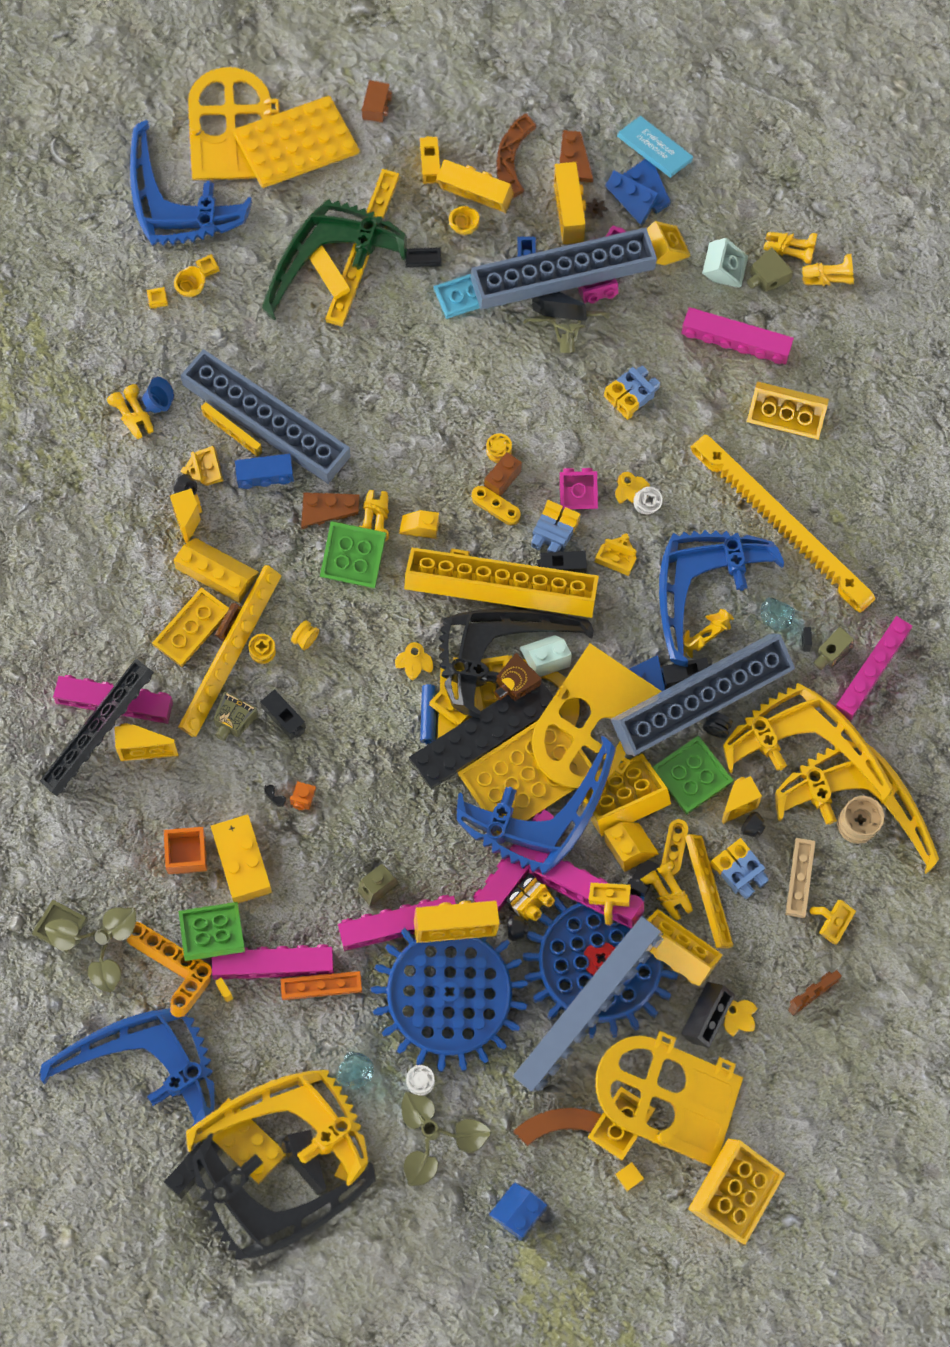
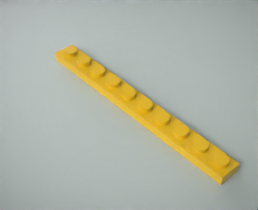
M382 169L366 210L367 213L374 212L375 217L382 216L384 219L399 180V173ZM356 243L352 247L342 273V277L351 291L336 300L333 297L325 318L327 323L341 327L345 323L370 255L366 256L363 268H360V270L352 267L356 255Z
M264 565L178 726L191 737H196L282 576L269 565Z

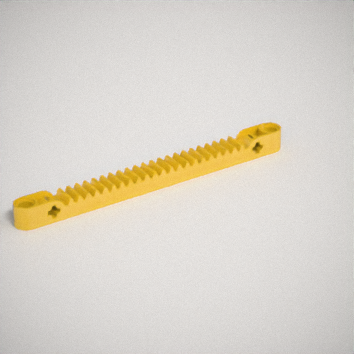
M704 434L691 445L692 453L709 470L713 472L721 471L720 477H727L726 483L732 482L731 488L737 487L736 493L742 492L741 498L747 497V503L753 502L752 508L758 507L757 513L763 512L762 518L768 517V524L774 522L773 528L779 527L778 533L784 532L783 538L789 537L788 543H795L794 549L800 547L799 553H806L804 558H811L810 564L816 563L815 569L822 568L821 575L827 573L826 579L832 578L831 584L837 583L839 585L838 593L857 612L861 613L875 601L872 591L710 436Z

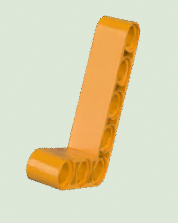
M136 922L132 933H139L140 935L134 936L131 934L127 938L128 944L185 979L173 994L170 1011L173 1016H185L210 984L211 966L201 959L185 961L183 948L146 925ZM149 943H155L157 945L151 946L149 945ZM166 953H171V954H173V955H172V956H167V955H165V954H166ZM188 963L189 966H183L182 964ZM204 973L206 976L201 977L198 974ZM193 988L195 989V991L190 992L187 989ZM182 1003L184 1006L178 1007L175 1004Z

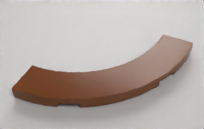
M527 113L519 117L510 126V129L500 142L497 153L498 179L511 184L514 192L512 199L524 192V188L520 184L514 168L516 152L525 137L536 129V124Z
M579 1108L549 1110L523 1122L513 1133L528 1147L538 1138L557 1130H583L591 1133L602 1114Z

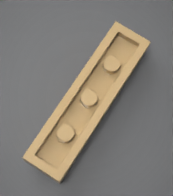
M795 839L785 915L806 917L815 841Z

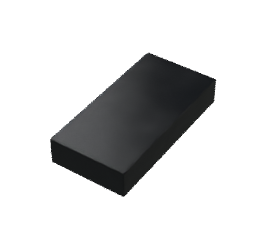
M441 247L407 249L406 268L442 266Z

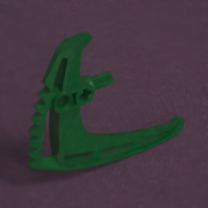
M330 199L326 200L302 223L286 247L267 290L262 305L263 311L271 319L276 320L274 312L286 290L302 266L322 245L337 242L356 243V255L352 267L360 270V268H363L366 256L371 255L375 247L398 252L401 259L405 260L407 253L406 234L390 221H383L382 216L375 217L374 212L367 213L366 208L358 210L357 205L350 207L348 202L341 205L339 200L331 203ZM328 210L340 211L362 218L363 220L357 221L341 217L327 216L325 214L328 212ZM315 225H317V226L315 227V229L313 230V232H312V233L310 234V236L308 237V239L306 240V242L302 245V243L304 242V240L306 239V237L308 236V234L311 232V230L313 229V227H314ZM299 251V253L297 254V256H296V258L294 259L293 263L291 264V266H290L288 272L285 274V272H286V270H287L289 264L291 263L293 257L295 256L296 252Z

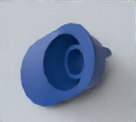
M154 377L142 397L143 403L146 406L145 412L147 413L150 411L159 413L161 411H168L174 392L170 383L163 377Z

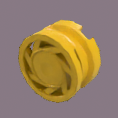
M497 433L488 438L486 454L491 461L498 463L506 452L512 454V442L507 435Z
M305 620L293 633L291 642L295 645L298 644L305 651L316 640L319 628H314L309 621Z
M257 634L249 641V653L253 661L259 664H266L273 660L276 648L272 637L267 634Z

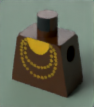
M515 653L498 674L496 682L500 687L493 693L499 700L509 695L516 701L539 687L542 678Z

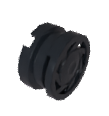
M718 712L706 717L707 721L704 722L702 727L705 732L718 738L728 737V729L733 724L729 717Z

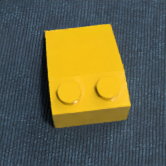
M123 723L114 727L115 747L120 761L179 756L175 740L129 723Z
M620 1086L613 1097V1101L624 1115L629 1118L634 1117L640 1098ZM650 1105L645 1118L646 1123H648L655 1111V1108ZM605 1112L588 1136V1139L620 1160L624 1159L638 1138V1135L626 1131L613 1123Z

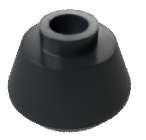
M189 474L180 475L173 485L174 494L192 489L195 495L197 492L196 481Z
M757 811L751 812L741 828L743 835L751 837L761 836L765 830V821Z
M512 914L508 920V939L516 941L524 938V934L528 933V922H525V918Z

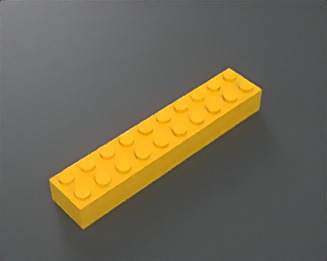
M412 547L405 572L404 589L592 618L599 576Z

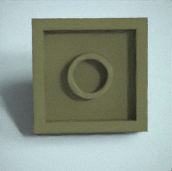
M52 899L33 930L32 935L52 945L45 931V925L55 919L72 920L79 926V932L76 936H81L80 932L88 919ZM76 940L75 944L79 945L81 940Z

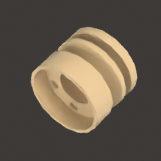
M868 796L854 797L838 815L837 827L839 833L850 843L861 844L868 842L884 823L885 815L882 806L878 801Z

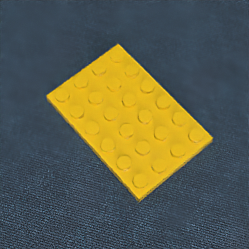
M330 95L233 129V134L262 188L359 154V148Z
M537 721L457 773L481 809L493 812L497 804L501 803L505 788L513 787L517 792L512 804L514 808L512 818L528 821L537 813L542 812L576 790L555 783L539 768L532 750V735ZM550 725L545 733V749L547 755L552 760L559 761L569 749L573 738L555 725ZM580 748L570 763L569 768L574 775L586 776L592 764ZM496 831L498 836L502 833L500 831Z

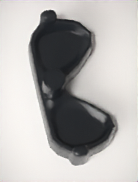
M273 785L264 786L265 795L276 806L283 807L286 803V797L274 796L275 787Z

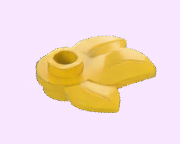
M623 472L617 479L619 486L615 490V497L619 504L627 499L633 503L635 494L645 487H650V485L643 477H635L630 472ZM625 478H628L630 480L629 484L625 482Z
M412 642L407 645L404 652L398 654L395 660V667L405 668L406 675L411 680H414L419 676L421 670L432 672L433 661L430 655L424 653V648L421 644ZM413 648L418 649L417 655L411 654Z
M733 1000L730 1007L734 1008V1013H730L728 1009L724 1017L726 1032L734 1036L738 1029L745 1032L754 1031L755 1021L751 1015L757 1011L756 1005L748 1000H741L739 1002Z

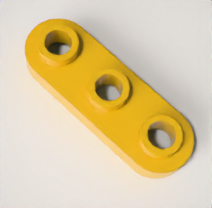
M477 486L472 490L471 499L473 503L507 525H516L520 521L521 512L519 508L484 486ZM497 502L499 503V505L494 506L493 503ZM513 512L514 515L510 516L508 515V513Z
M681 819L673 820L669 825L661 865L670 860L673 861V876H676L680 871L686 844L685 836L688 834V825ZM679 828L682 832L676 833L675 829ZM671 847H676L678 851L673 852Z

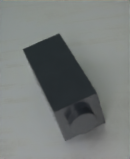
M586 551L540 553V560L536 561L538 567L584 574L587 571Z
M707 657L688 661L687 667L676 664L662 666L661 672L665 690L712 664H708Z
M275 689L260 701L261 708L291 740L295 737H300L305 732V721Z

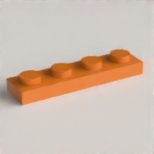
M360 971L280 979L282 1000L362 993Z

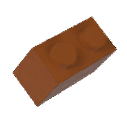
M369 80L362 106L363 120L383 123L384 116H388L389 106L387 104L388 101L391 102L393 91H390L389 83Z
M506 452L484 478V487L501 497L521 473L522 462Z

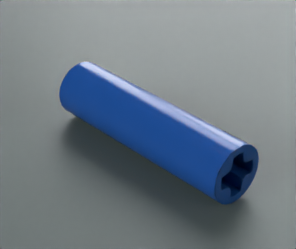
M431 684L422 686L420 742L424 744H430L436 740V710L429 704L437 695V686Z

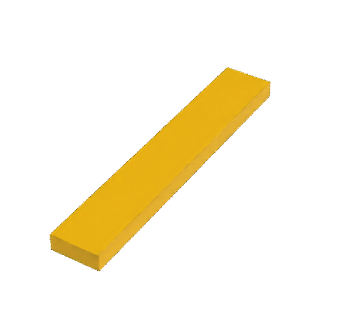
M689 834L685 836V840L716 948L729 949L733 947V942L702 835Z

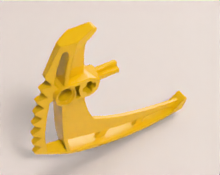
M799 683L796 684L795 689L788 687L787 694L778 692L777 699L769 698L768 705L760 704V711L752 710L753 717H746V724L738 725L723 745L730 773L733 772L734 763L757 750H760L766 757H770L776 770L781 771L784 767H787V764L779 752L781 748L778 741L796 734L816 733L839 749L861 771L881 795V804L887 801L893 791V787L883 768L856 728L828 700ZM801 695L806 700L768 719L763 717L783 702L795 696ZM820 707L837 724V727H834L815 708ZM757 727H763L764 729H763V730H757L756 728H757ZM746 730H750L744 735H742L740 738H738L734 743H732L743 732H745ZM843 731L861 751V756L857 754L841 735ZM867 761H868V763L870 764V766L872 767V769H873V771L875 772V774L877 775V777H878L880 783L882 784V786L879 784V782L877 781V779L874 777V775L872 774V772L870 771V769H869L868 766L866 765V762H867Z
M846 739L853 749L858 748L853 742ZM867 744L893 787V791L884 803V806L892 813L914 844L926 864V874L932 870L939 860L926 824L898 774L873 747ZM836 747L834 750L826 748L825 755L817 753L816 760L808 759V766L800 765V773H792L775 792L777 817L781 821L785 811L811 800L812 804L817 809H820L825 824L831 825L837 821L830 805L833 803L831 793L841 790L862 789L870 791L880 801L881 795L851 761L823 771L817 768L823 762L842 753ZM867 761L866 765L868 766L874 777L877 779L879 784L882 786L877 775L875 774L872 767ZM810 776H816L819 781H812ZM799 778L804 779L802 782L796 784L783 793L781 792L795 780ZM895 793L898 794L912 817L911 821L895 799ZM916 827H917V829H918V831H919V833H920V836H921V838H922V840H923V843H924V845H925V848H926V850H927L928 855L926 854V851H925V849H924V847H923V845H922V843H921V841H920V839H919V837H918V835H917V833H916V831H915V828H916Z
M329 1070L305 1071L267 1082L218 1108L186 1131L187 1148L191 1152L194 1144L204 1140L209 1133L214 1135L256 1117L289 1111L305 1120L317 1131V1136L312 1139V1144L297 1154L302 1163H307L318 1154H329L333 1151L349 1174L347 1186H350L361 1175L368 1164L364 1136L358 1133L361 1125L355 1123L358 1115L351 1113L353 1105L346 1103L348 1100L347 1095L340 1094L342 1086H334L336 1078L328 1077ZM321 1080L337 1100L345 1117H338L311 1084ZM295 1085L300 1086L299 1088L290 1090L288 1092L279 1094L274 1097H270L271 1094H274L281 1090L293 1087ZM262 1098V1102L233 1114L234 1111ZM224 1118V1120H222V1121H220L219 1123L215 1124L214 1126L210 1127L211 1125H213L214 1123H216V1122L219 1121L220 1119ZM339 1128H344L346 1131H342V1132H341V1131H338L337 1129H339ZM351 1136L355 1137L361 1150L363 1159L360 1158L357 1149L350 1138Z

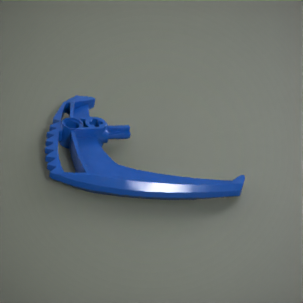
M149 121L140 122L133 128L130 156L132 199L139 224L152 246L157 242L164 246L167 241L172 245L177 241L184 244L187 239L194 242L197 237L204 240L206 235L214 237L216 231L224 233L246 222L252 206L251 197H248L243 204L215 206L216 199L213 197L214 183H210V181H206L203 185V196L198 200V206L179 205L164 200L157 187L150 163L146 133L150 128ZM142 136L141 157L138 159L139 139ZM140 166L143 167L145 188L139 191L138 168ZM144 197H147L152 218L144 217L141 200ZM199 228V230L172 235L155 234V229Z
M694 530L691 536L686 532H683L681 536L675 533L672 534L664 552L659 577L660 614L671 662L679 666H688V659L684 656L683 619L687 592L692 579L707 571L727 567L728 573L734 577L736 589L744 591V589L748 588L744 575L746 573L745 564L775 562L781 568L784 567L782 555L772 541L750 535L740 538L738 533L730 536L728 531L719 534L717 530L712 534H709L706 530L699 534ZM724 542V544L707 545L678 550V544L680 543ZM677 561L675 584L671 585L668 583L669 564ZM667 592L674 594V618L668 616ZM671 626L675 628L678 651L674 647L670 630Z
M601 736L602 747L583 782L564 808L551 820L524 821L512 818L514 811L512 804L517 790L513 789V787H506L501 803L497 804L493 812L465 802L463 794L459 793L457 822L473 839L484 840L483 847L492 846V854L501 852V858L510 857L511 864L519 861L522 869L530 865L532 872L540 869L542 875H545L572 850L586 829L604 790L616 748L607 738ZM607 754L600 777L597 782L595 781V776L597 774L603 756ZM592 788L594 792L584 812L579 817L577 811L589 789ZM463 821H466V822H468L469 824L473 825L474 827H476V828H478V829H480V830L486 832V834L483 835V834L477 832L476 830L472 829L470 826H468V825H467L466 823H464ZM574 822L575 827L561 847L555 846L570 823ZM495 831L502 832L499 836L492 835ZM506 841L528 849L548 853L549 855L544 863L516 854L501 846V844Z
M161 1009L125 1018L84 1037L41 1064L40 1076L42 1083L45 1085L49 1077L87 1061L121 1051L145 1049L154 1055L170 1074L166 1081L163 1082L164 1085L147 1096L153 1106L170 1095L172 1098L183 1095L194 1119L192 1127L215 1111V1084L212 1080L208 1079L213 1071L206 1067L211 1062V1059L204 1057L208 1049L201 1047L204 1038L197 1037L200 1028L192 1027L195 1019L187 1017L189 1012L183 1017H175L171 1014L170 1009ZM180 1018L183 1019L194 1040L200 1058L199 1064L190 1062L177 1037L167 1024L168 1022ZM156 1020L162 1023L128 1034L130 1028ZM120 1032L118 1039L89 1049L90 1045ZM81 1050V1053H80L79 1055H77L76 1057H74V1058H72V1059H70V1060L64 1062L63 1064H61V1065L55 1067L56 1065H58L59 1063H61V1062L64 1061L65 1059L69 1058L70 1056L74 1055L75 1053H77V1052H79V1051ZM193 1069L199 1071L196 1077L188 1076L189 1072ZM202 1080H206L208 1086L210 1107H207L199 1084ZM175 1081L179 1083V1087L175 1088L173 1085V1082Z

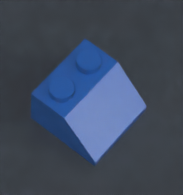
M514 1182L489 1213V1216L522 1241L547 1209V1204L531 1191Z

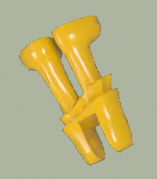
M767 232L766 240L768 242L764 243L763 249L768 251L770 248H773L778 255H790L803 260L807 265H811L818 233H811L808 239L794 238V234ZM789 246L801 248V249H804V250H798V249L790 248Z
M846 254L844 262L839 265L816 263L804 266L802 268L803 283L805 285L823 286L825 284L830 285V282L854 284L852 255Z
M132 384L124 389L123 394L131 405L133 413L128 409L120 392L111 394L107 398V402L110 406L119 409L123 415L121 420L124 421V424L129 428L134 437L140 439L142 434L137 425L143 424L148 434L154 432L150 416L147 412L143 411L137 397L140 389L137 384Z
M369 490L363 504V509L365 510L364 522L362 526L358 527L371 529L373 515H375L376 524L374 530L387 532L385 540L387 541L389 539V532L384 529V520L388 519L389 514L388 492L381 491L380 500H376L375 490Z
M670 860L658 867L657 871L672 891L671 894L666 890L656 870L651 871L640 880L644 884H651L660 895L656 899L662 902L660 904L664 906L670 916L675 921L681 919V916L675 907L676 905L681 903L687 914H690L693 908L688 895L685 894V890L682 891L672 874L674 863Z

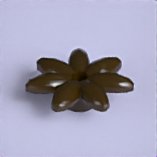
M593 198V204L586 202L589 208L585 210V213L592 212V218H595L597 214L602 218V212L607 211L608 208L603 207L604 200L598 203L597 199Z

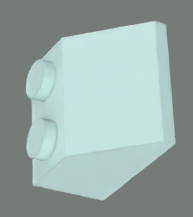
M727 238L710 242L702 274L715 283L741 287L748 255Z
M556 635L520 647L527 664L540 677L568 668L571 665L572 654L565 640Z

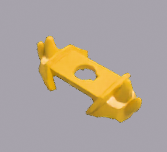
M720 609L718 613L705 616L711 623L695 636L690 637L689 630H686L683 634L684 656L687 653L690 658H693V650L699 652L706 643L722 631L730 630V619L734 620L733 616L725 609ZM712 631L710 636L702 637L705 633Z

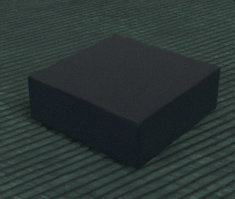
M804 627L801 634L802 651L810 652L812 647L811 627Z

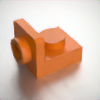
M297 781L293 796L290 797V804L293 805V808L297 810H310L316 786Z

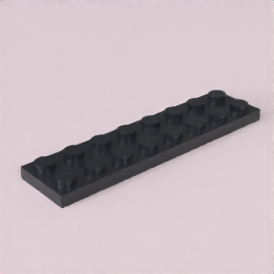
M138 659L132 662L40 780L54 795L58 796L59 793L66 789L70 779L78 774L81 765L91 757V752L102 743L106 733L114 728L120 715L127 711L131 701L138 697L142 687L151 680L154 672Z
M542 681L539 687L516 701L507 695L502 700H498L480 711L479 718H469L411 755L409 760L430 789H433L538 721L553 699V695Z

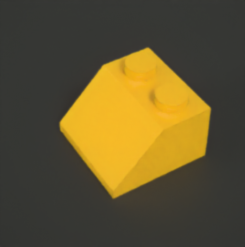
M655 221L647 228L657 257L656 264L668 265L691 256L677 226Z
M192 489L170 495L173 510L185 543L190 541L201 521L199 514L202 513L198 495H194Z
M751 776L747 778L741 777L734 781L723 814V824L758 808L762 795Z
M620 822L604 831L605 843L624 872L658 855V851L639 823Z

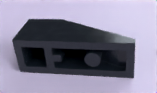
M555 292L532 298L533 311L545 317L581 321L587 319L585 303L564 293Z
M311 1129L287 1134L281 1144L282 1151L286 1154L287 1160L317 1195L322 1194L326 1190V1185L318 1155L305 1164L297 1156L299 1152L312 1144Z

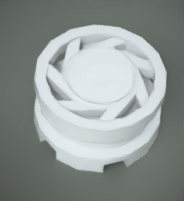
M645 487L635 494L633 503L639 513L649 515L661 507L663 498L658 489Z
M416 1065L407 1073V1087L413 1094L425 1096L433 1090L435 1084L434 1074L427 1066Z

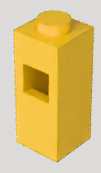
M427 136L420 138L423 184L438 183L436 180L440 171L438 137Z

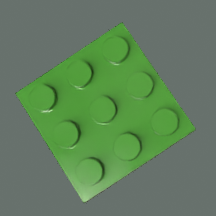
M331 521L320 577L376 588L387 532Z
M699 735L653 766V769L668 788V792L686 815L731 785L734 781Z
M238 902L178 911L185 961L245 952Z

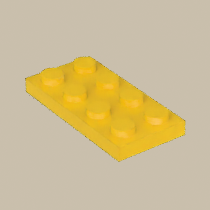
M201 587L157 636L152 645L183 667L221 624L229 607Z
M228 1098L220 1107L232 1100ZM238 1109L234 1111L233 1114H236L242 1110ZM224 1118L220 1119L219 1121H217L216 1123H214V1124L211 1125L210 1127H212V1126H214L215 1124L219 1123L220 1121L224 1120ZM252 1119L214 1134L212 1138L240 1167L255 1153L263 1161V1164L249 1176L258 1185L286 1157L282 1148Z

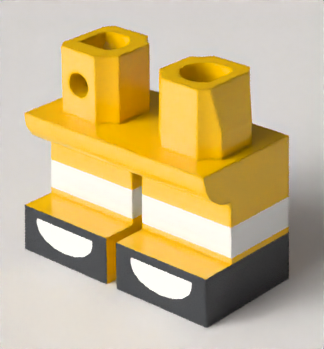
M529 874L519 885V888H516L505 899L510 910L525 918L526 921L529 919L537 921L542 915L540 907L545 905L548 908L555 903L546 885L538 882L532 874Z

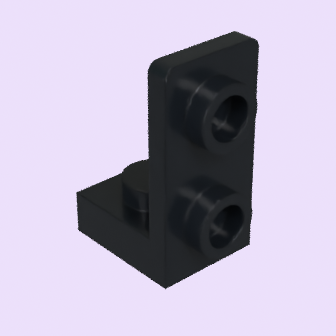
M650 860L639 864L632 879L630 878L627 885H631L630 894L645 898L651 884H644L640 879L653 870H656L658 873L657 868L660 865Z

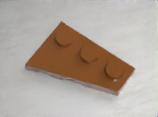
M563 130L559 163L576 162L579 181L593 183V176L581 132Z
M303 492L301 529H306L308 526L315 524H325L326 521L334 519L340 520L359 515L360 495Z
M838 970L833 973L827 972L821 977L819 983H813L805 990L806 992L793 998L790 1001L791 1005L788 1011L794 1016L839 982L842 975Z

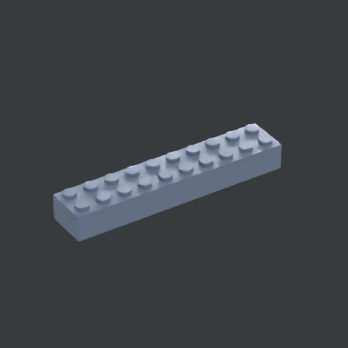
M642 228L472 267L471 281L480 309L482 310L654 270L657 257L647 228Z
M204 349L180 375L184 387L283 454H290L293 461L327 484L330 483L351 457L349 446Z
M769 634L610 720L625 753L637 755L789 673L795 667L781 634Z
M641 916L513 1077L531 1092L542 1091L548 1084L546 1079L550 1075H555L561 1068L559 1063L562 1059H568L574 1052L572 1047L575 1043L580 1044L586 1037L585 1031L587 1028H593L600 1019L598 1017L600 1012L606 1011L613 1003L610 1001L614 995L618 996L624 990V982L627 979L631 980L638 972L637 966L640 963L644 964L651 956L649 951L661 944L663 941L661 936L664 933Z

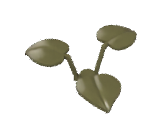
M586 311V317L602 315L607 319L609 318V313ZM543 315L529 317L523 321V324L529 321H547L552 323L557 335V342H560L561 353L575 352L578 331L580 328L585 327V325L581 324V320H578L577 323L556 324V318ZM558 328H561L566 331V333L562 334V337L560 336Z
M115 907L109 909L104 914L103 925L98 931L93 930L81 936H76L79 932V926L69 919L52 920L45 925V931L50 943L55 948L64 951L73 948L76 940L95 936V940L102 944L103 947L99 962L94 961L89 965L88 976L98 989L105 992H113L121 979V968L111 959L103 961L108 942L113 937L116 940H125L130 937L136 925V908Z
M405 1092L401 1106L402 1118L405 1124L412 1129L421 1127V1131L426 1138V1153L414 1151L404 1161V1173L408 1185L420 1186L426 1184L433 1179L438 1171L437 1159L429 1156L430 1140H436L440 1133H443L452 1138H457L456 1144L460 1150L472 1153L478 1151L491 1135L489 1128L479 1121L464 1119L456 1124L455 1130L457 1134L443 1130V1128H439L436 1122L431 1120L435 1113V1107L429 1098Z

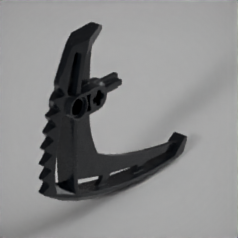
M522 609L474 610L442 619V623L445 626L440 628L443 635L439 636L442 644L439 645L438 649L442 651L439 654V659L443 662L440 663L439 667L444 669L442 677L447 679L444 686L453 708L464 715L475 718L480 717V710L474 706L476 687L483 686L487 682L497 683L496 680L499 672L489 671V668L481 662L487 647L494 638L531 632L584 633L592 639L594 630L591 622L572 616ZM485 621H503V622L472 623V622H485ZM512 621H529V622H512ZM465 625L459 658L450 663L448 644L451 626ZM451 681L457 683L458 700L454 698Z
M209 1133L192 1157L197 1186L206 1190L200 1198L209 1201L204 1210L212 1212L209 1221L217 1222L214 1230L216 1232H223L221 1242L230 1241L227 1250L236 1251L235 1260L266 1255L299 1241L334 1218L376 1181L374 1166L369 1162L367 1169L350 1186H347V1182L307 1203L291 1209L274 1212L255 1201L243 1188V1185L249 1180L248 1176L263 1164V1161L256 1153L241 1167L237 1165L229 1171L211 1145L213 1133ZM197 1159L201 1160L213 1184L211 1189H207L202 1180ZM233 1174L236 1176L238 1174L241 1175L239 1184H236V1182L234 1184L231 1183V1176ZM365 1179L346 1198H344L341 1202L338 1201L339 1196H341L344 1192H346L360 1180ZM220 1187L224 1188L226 1191L225 1196L221 1199L216 1198L214 1191ZM215 1202L224 1203L238 1223L256 1243L240 1249L220 1219L214 1207ZM331 1204L329 1211L302 1227L301 1221L303 1218L325 1205ZM294 1225L293 1233L273 1243L264 1245L260 1241Z

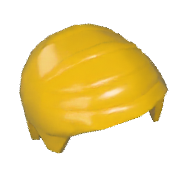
M461 206L451 211L449 224L458 234L470 235L479 226V214L468 206Z
M189 266L180 271L174 279L176 291L185 297H194L200 294L205 284V276L201 269L196 266Z

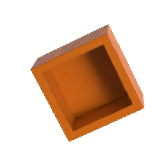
M203 827L164 830L165 868L168 874L207 871L206 836Z

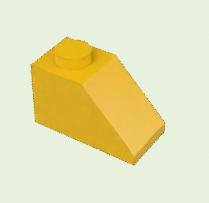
M419 510L402 515L399 534L437 539L439 513Z

